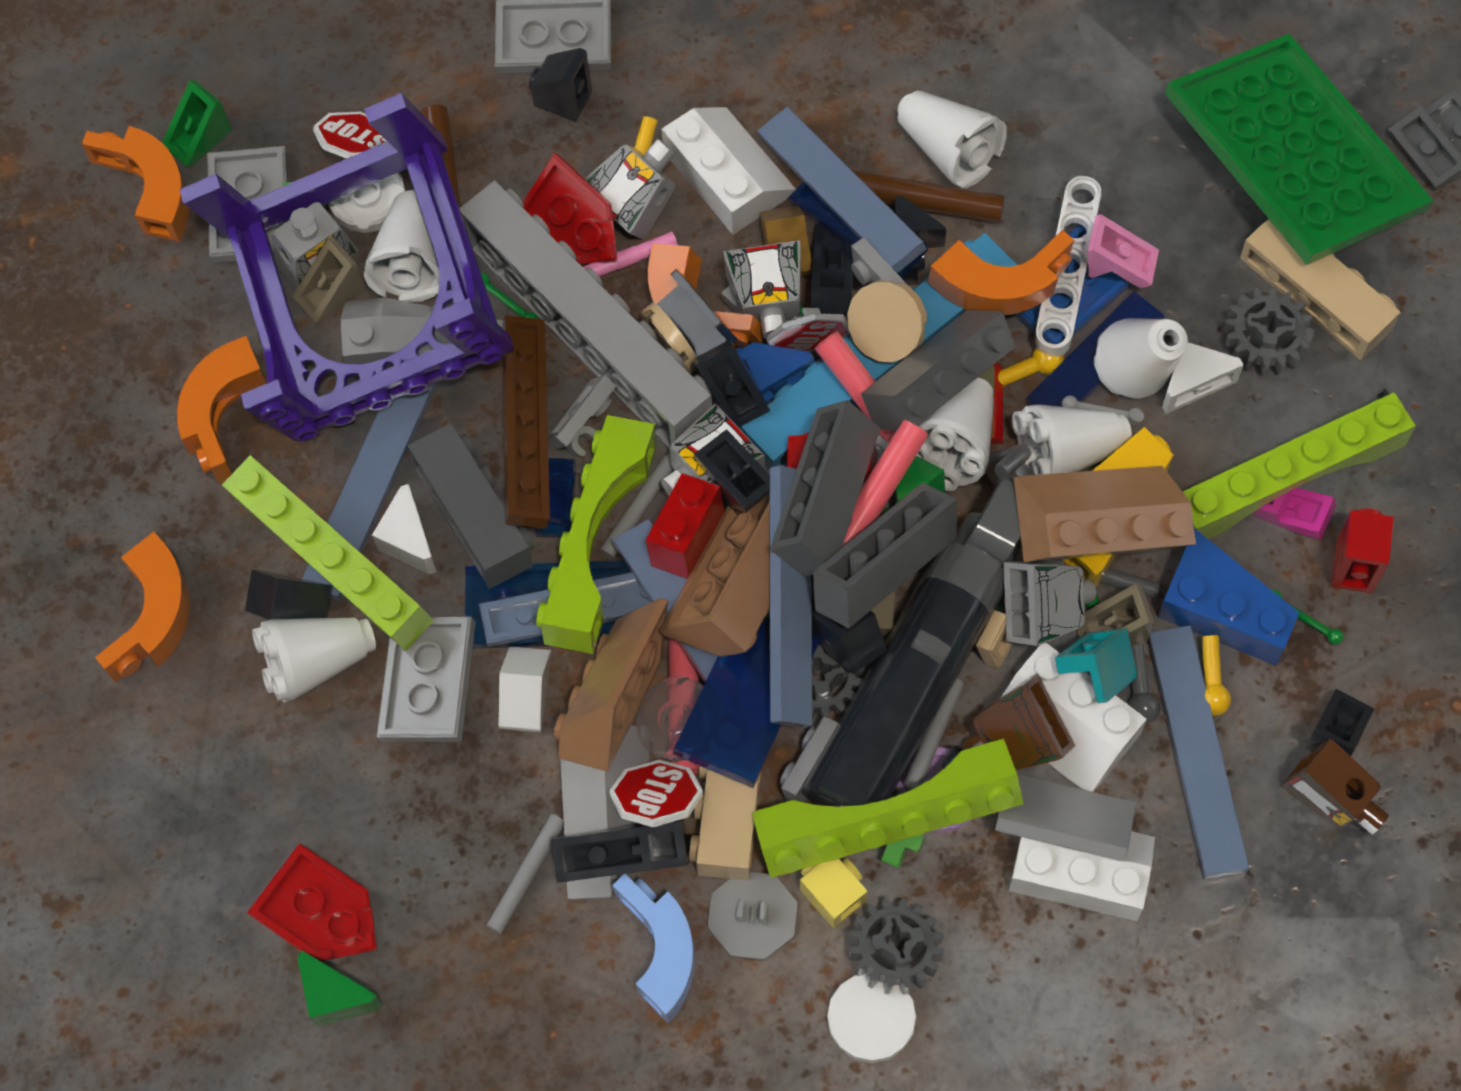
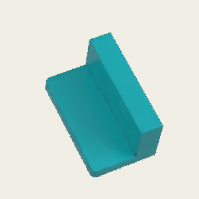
M1127 628L1088 632L1055 657L1058 674L1090 671L1098 703H1107L1137 678V670Z

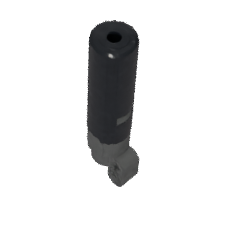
M1013 478L1001 479L982 513L971 512L967 514L957 531V538L930 561L885 641L887 651L874 660L803 785L806 797L815 805L833 807L857 806L887 800L894 794L980 639L994 610H996L1005 594L1004 562L1013 561L1022 544Z

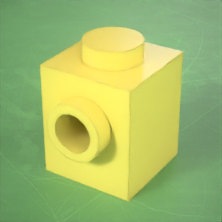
M847 858L843 861L840 859L804 868L801 871L804 877L800 879V891L833 929L867 902L868 891L859 882L862 879V875Z

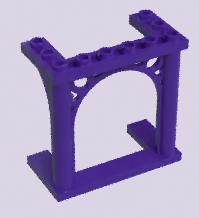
M402 93L364 109L369 124L387 142L251 201L217 174L179 189L183 203L231 240L260 336L266 361L267 383L241 394L244 408L294 441L310 440L316 437L322 429L332 425H346L354 421L355 416L368 410L376 411L387 408L394 399L406 394L417 395L423 393L429 388L430 384L442 379L452 380L459 378L466 373V369L480 363L491 364L503 358L504 353L514 350L510 334L497 323L442 157V153L449 151L445 138ZM408 168L439 267V289L433 311L422 330L410 343L384 359L366 364H344L329 360L313 351L303 340L296 328L266 229L289 220L291 214L298 208H307L314 202L324 205ZM453 301V305L446 308V306ZM435 329L449 340L450 343L443 344L437 341ZM429 344L433 348V350L423 352L418 356L421 347ZM315 362L316 368L310 373L306 369L305 364ZM388 364H394L393 367L386 369V366ZM330 371L336 372L337 383L334 390L319 397L317 390L321 378ZM359 375V381L347 385L348 378Z

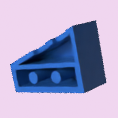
M1194 528L1196 544L1186 546L1164 598L1158 618L1179 627L1191 625L1192 632L1201 636L1218 635L1219 643L1277 666L1299 612Z

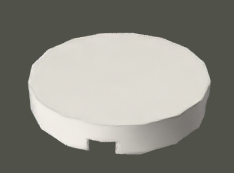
M396 173L328 203L330 212L339 224L351 231L362 233L379 231L395 197L405 192L402 177L399 173Z
M865 973L860 976L855 975L839 986L830 1000L827 1020L832 1039L845 1054L854 1060L877 1063L890 1060L908 1044L913 1036L916 1013L913 999L909 994L903 995L899 986H893L890 994H885L884 983L878 982L873 988L868 987L870 975Z

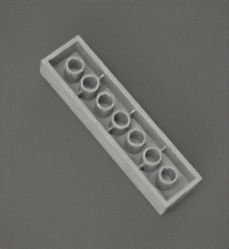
M494 180L460 207L474 254L530 311L536 313L538 319L545 320V326L596 377L605 375L616 385L612 394L639 421L655 424L656 438L670 451L672 443L712 406V392L705 380L699 375L692 377L684 369L685 364L681 357L672 348L665 350L656 341L657 336L653 329L645 321L638 323L629 314L630 309L625 301L617 294L611 296L603 288V282L597 273L590 267L584 269L576 261V255L568 244L562 240L558 243L549 235L550 230L546 223L536 214L531 217L523 209L524 205L519 196L510 188L505 191Z

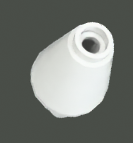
M979 377L918 425L929 436L916 456L944 469L946 491H954L958 486L977 482L984 475L988 466L994 398L991 385Z
M1049 405L1025 406L1022 411L1014 412L1012 416V426L1017 435L1018 445L1025 444L1031 449V456L1025 463L1035 475L1080 472L1107 459L1132 438L1131 426L1126 416L1116 415L1114 412Z
M356 617L271 619L261 622L259 628L252 629L256 650L258 653L264 652L268 667L262 669V677L267 692H274L277 700H282L283 702L295 700L367 657V653L376 650L375 637L367 619L358 621Z

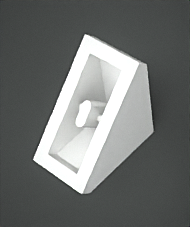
M1188 342L1183 356L1173 371L1162 406L1165 414L1237 383L1243 368L1240 358Z
M409 484L400 486L372 534L378 551L427 574L435 573L437 571Z
M509 647L500 670L499 729L541 732L552 655L551 650Z

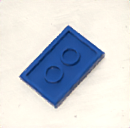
M1079 224L1068 235L1072 238H1081L1087 231L1084 226ZM1072 259L1069 266L1063 272L1074 273L1080 266L1076 260ZM1087 265L1073 336L1133 284L1112 271L1095 278H1090ZM1064 293L1054 294L1050 298L1051 304L1059 309L1067 308L1073 303L1071 297ZM1041 304L1029 310L1013 314L1036 335ZM1050 328L1042 335L1047 343L1059 344L1065 340L1064 333L1056 328Z

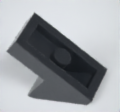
M895 197L894 213L923 241L925 247H944L947 231L945 226L905 197ZM925 253L920 254L900 271V277L908 286L917 285L918 270L925 269Z
M731 339L694 358L696 367L722 411L738 428L770 411L745 359L742 360Z
M1336 689L1305 747L1313 750L1327 740L1332 739L1347 754L1352 756L1375 709Z

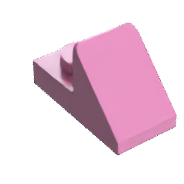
M1102 214L1095 216L1088 247L1089 277L1095 278L1112 271L1140 289L1152 285L1159 249Z

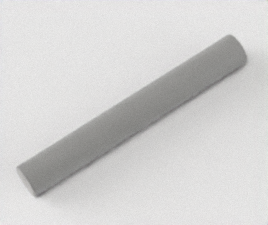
M670 452L664 454L599 549L605 557L609 559L615 557L618 551L613 545V539L636 526L662 488L661 479L673 472Z
M959 679L956 680L917 751L904 782L909 789H914L924 782L964 684Z
M550 814L488 921L486 927L497 934H502L551 849V839L557 838L564 826L562 818Z

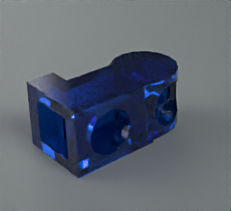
M548 458L550 521L547 528H534L536 537L561 538L564 531L570 532L573 523L570 520V512L573 500L576 497V459Z

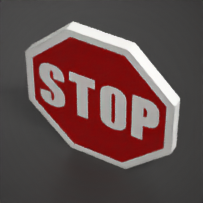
M363 112L328 113L313 127V132L323 150L346 159L387 142L369 124L367 116Z
M656 760L624 769L609 790L610 797L622 819L650 827L688 818L703 796V790L691 768L663 760Z

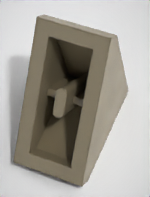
M333 237L327 239L292 297L315 324H319L343 308L345 301L354 300L365 292L366 289L358 265Z
M1135 583L1086 611L1085 623L1081 628L1076 629L1079 639L1088 632L1127 628L1131 645L1148 643L1155 622L1142 585Z

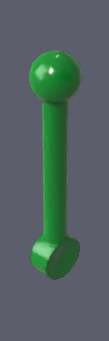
M481 272L488 292L520 317L538 319L536 313L524 310L493 286L486 273Z
M1272 590L1282 598V594L1278 590ZM1291 605L1299 612L1297 617L1299 620L1327 636L1331 644L1338 645L1343 641L1344 635L1340 629H1330Z

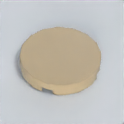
M881 279L861 288L851 300L847 313L848 330L854 344L866 356L879 362H896L912 354L923 343L926 335L924 332L925 324L927 323V312L921 298L910 286L901 282L896 283Z
M655 302L644 308L640 315L643 321L646 323L651 321L655 329L653 331L657 336L656 341L665 350L672 348L685 364L684 369L689 374L697 370L698 368L694 361V358L697 357L669 316Z

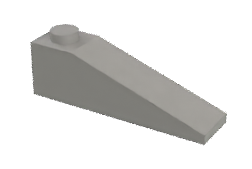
M385 297L345 301L341 316L342 355L345 364L375 362L398 352L418 335L428 321L434 307ZM496 319L498 325L502 327L503 320ZM435 329L437 341L443 344L450 343L449 340ZM429 344L421 347L418 356L423 352L433 350V348ZM388 364L386 366V369L393 367L394 364Z
M630 726L608 772L561 759L564 836L635 823L621 818L610 797L609 790L624 769L650 762L648 729ZM619 875L568 881V901L612 899L614 893L612 885L618 880Z

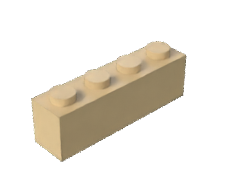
M1269 219L1245 240L1240 259L1282 295L1287 292L1292 293L1290 301L1293 304L1303 301L1305 305L1302 311L1305 314L1312 315L1314 322L1359 360H1362L1394 329L1401 313L1396 308L1395 303L1387 295L1379 294L1365 282V279L1357 270L1345 266L1335 257L1334 253L1306 265Z
M716 699L714 713L706 712L704 738H711L709 753H701L699 778L706 779L705 793L694 810V819L701 820L700 836L692 835L689 861H696L698 876L750 880L755 834L752 812L757 811L766 731L745 743Z

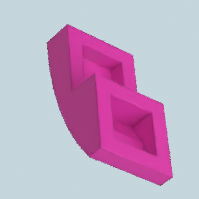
M1295 488L1251 514L1287 530L1322 540L1335 510L1336 502L1334 497Z

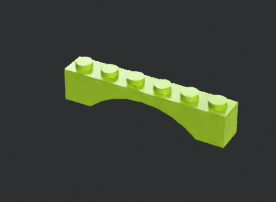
M1395 392L1183 491L1191 502L1194 528L1207 539L1219 535L1262 506L1307 482L1346 467L1371 463L1405 447L1416 425Z
M607 415L603 429L596 430L592 443L594 457L591 464H585L582 472L581 486L584 489L581 498L575 497L570 512V520L573 523L570 532H563L559 546V555L562 556L559 567L553 566L548 579L550 595L547 603L541 602L537 613L536 625L542 629L544 645L594 654L604 621L602 597L592 579L590 571L593 543L602 522L612 508L628 492L647 480L657 448L655 424Z
M251 455L222 484L239 503L311 565L405 652L434 622L417 602Z
M1003 738L962 750L947 767L933 778L906 793L887 800L841 807L812 805L791 800L754 811L752 816L770 878L944 827L961 824L985 815L1005 811L1024 803L1018 775Z

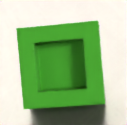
M919 835L887 844L881 861L900 868L908 849L920 854L926 837Z

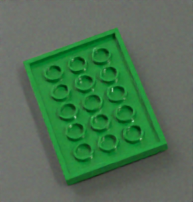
M1290 33L1168 83L1164 92L1306 265L1428 211L1434 201Z

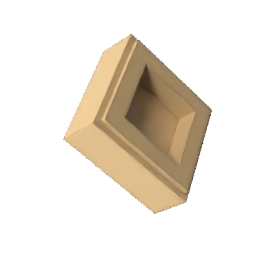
M994 610L976 647L985 665L999 669L1013 642H1007L1006 614Z

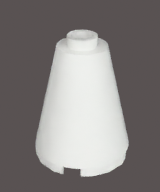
M920 90L907 94L898 106L899 124L948 180L961 188L971 187L982 180L992 169L987 164L993 154L1000 157L1007 139V126L993 114Z
M415 190L402 192L395 197L364 265V278L372 290L385 298L386 292L399 295L398 300L406 302H422L434 297L439 289L438 262Z
M1122 319L1110 325L1099 336L1096 355L1094 356V366L1100 381L1110 392L1131 397V399L1148 397L1158 392L1168 381L1187 348V334L1179 323L1170 319Z

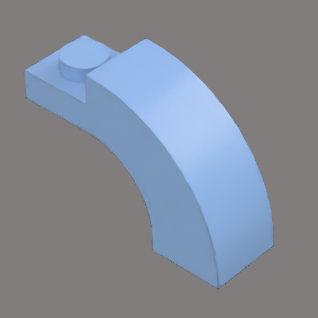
M623 874L612 885L614 894L646 926L655 940V953L652 963L647 972L635 983L637 992L669 1024L683 1006L692 985L695 957L691 931L681 907L669 892L654 903L653 900L657 896L643 880L638 878L633 882L626 874Z

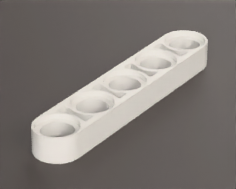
M1088 176L1073 178L1068 182L1065 189L1056 235L1072 223L1081 224L1085 227L1087 233L1081 238H1073L1075 241L1070 256L1078 262L1080 268L1074 273L1062 272L1058 276V282L1054 294H1067L1071 297L1073 303L1067 308L1059 309L1051 304V297H1049L1041 304L1035 344L1039 351L1050 356L1058 357L1064 355L1072 343L1088 265V247L1101 199L1099 183ZM1086 189L1093 194L1094 199L1089 203L1080 204L1071 195L1076 190ZM1056 328L1064 333L1065 340L1059 344H1050L1044 340L1042 335L1046 330Z

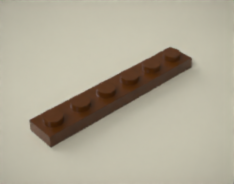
M505 315L502 328L510 334L514 350L503 354L505 524L547 528L550 521L545 320Z

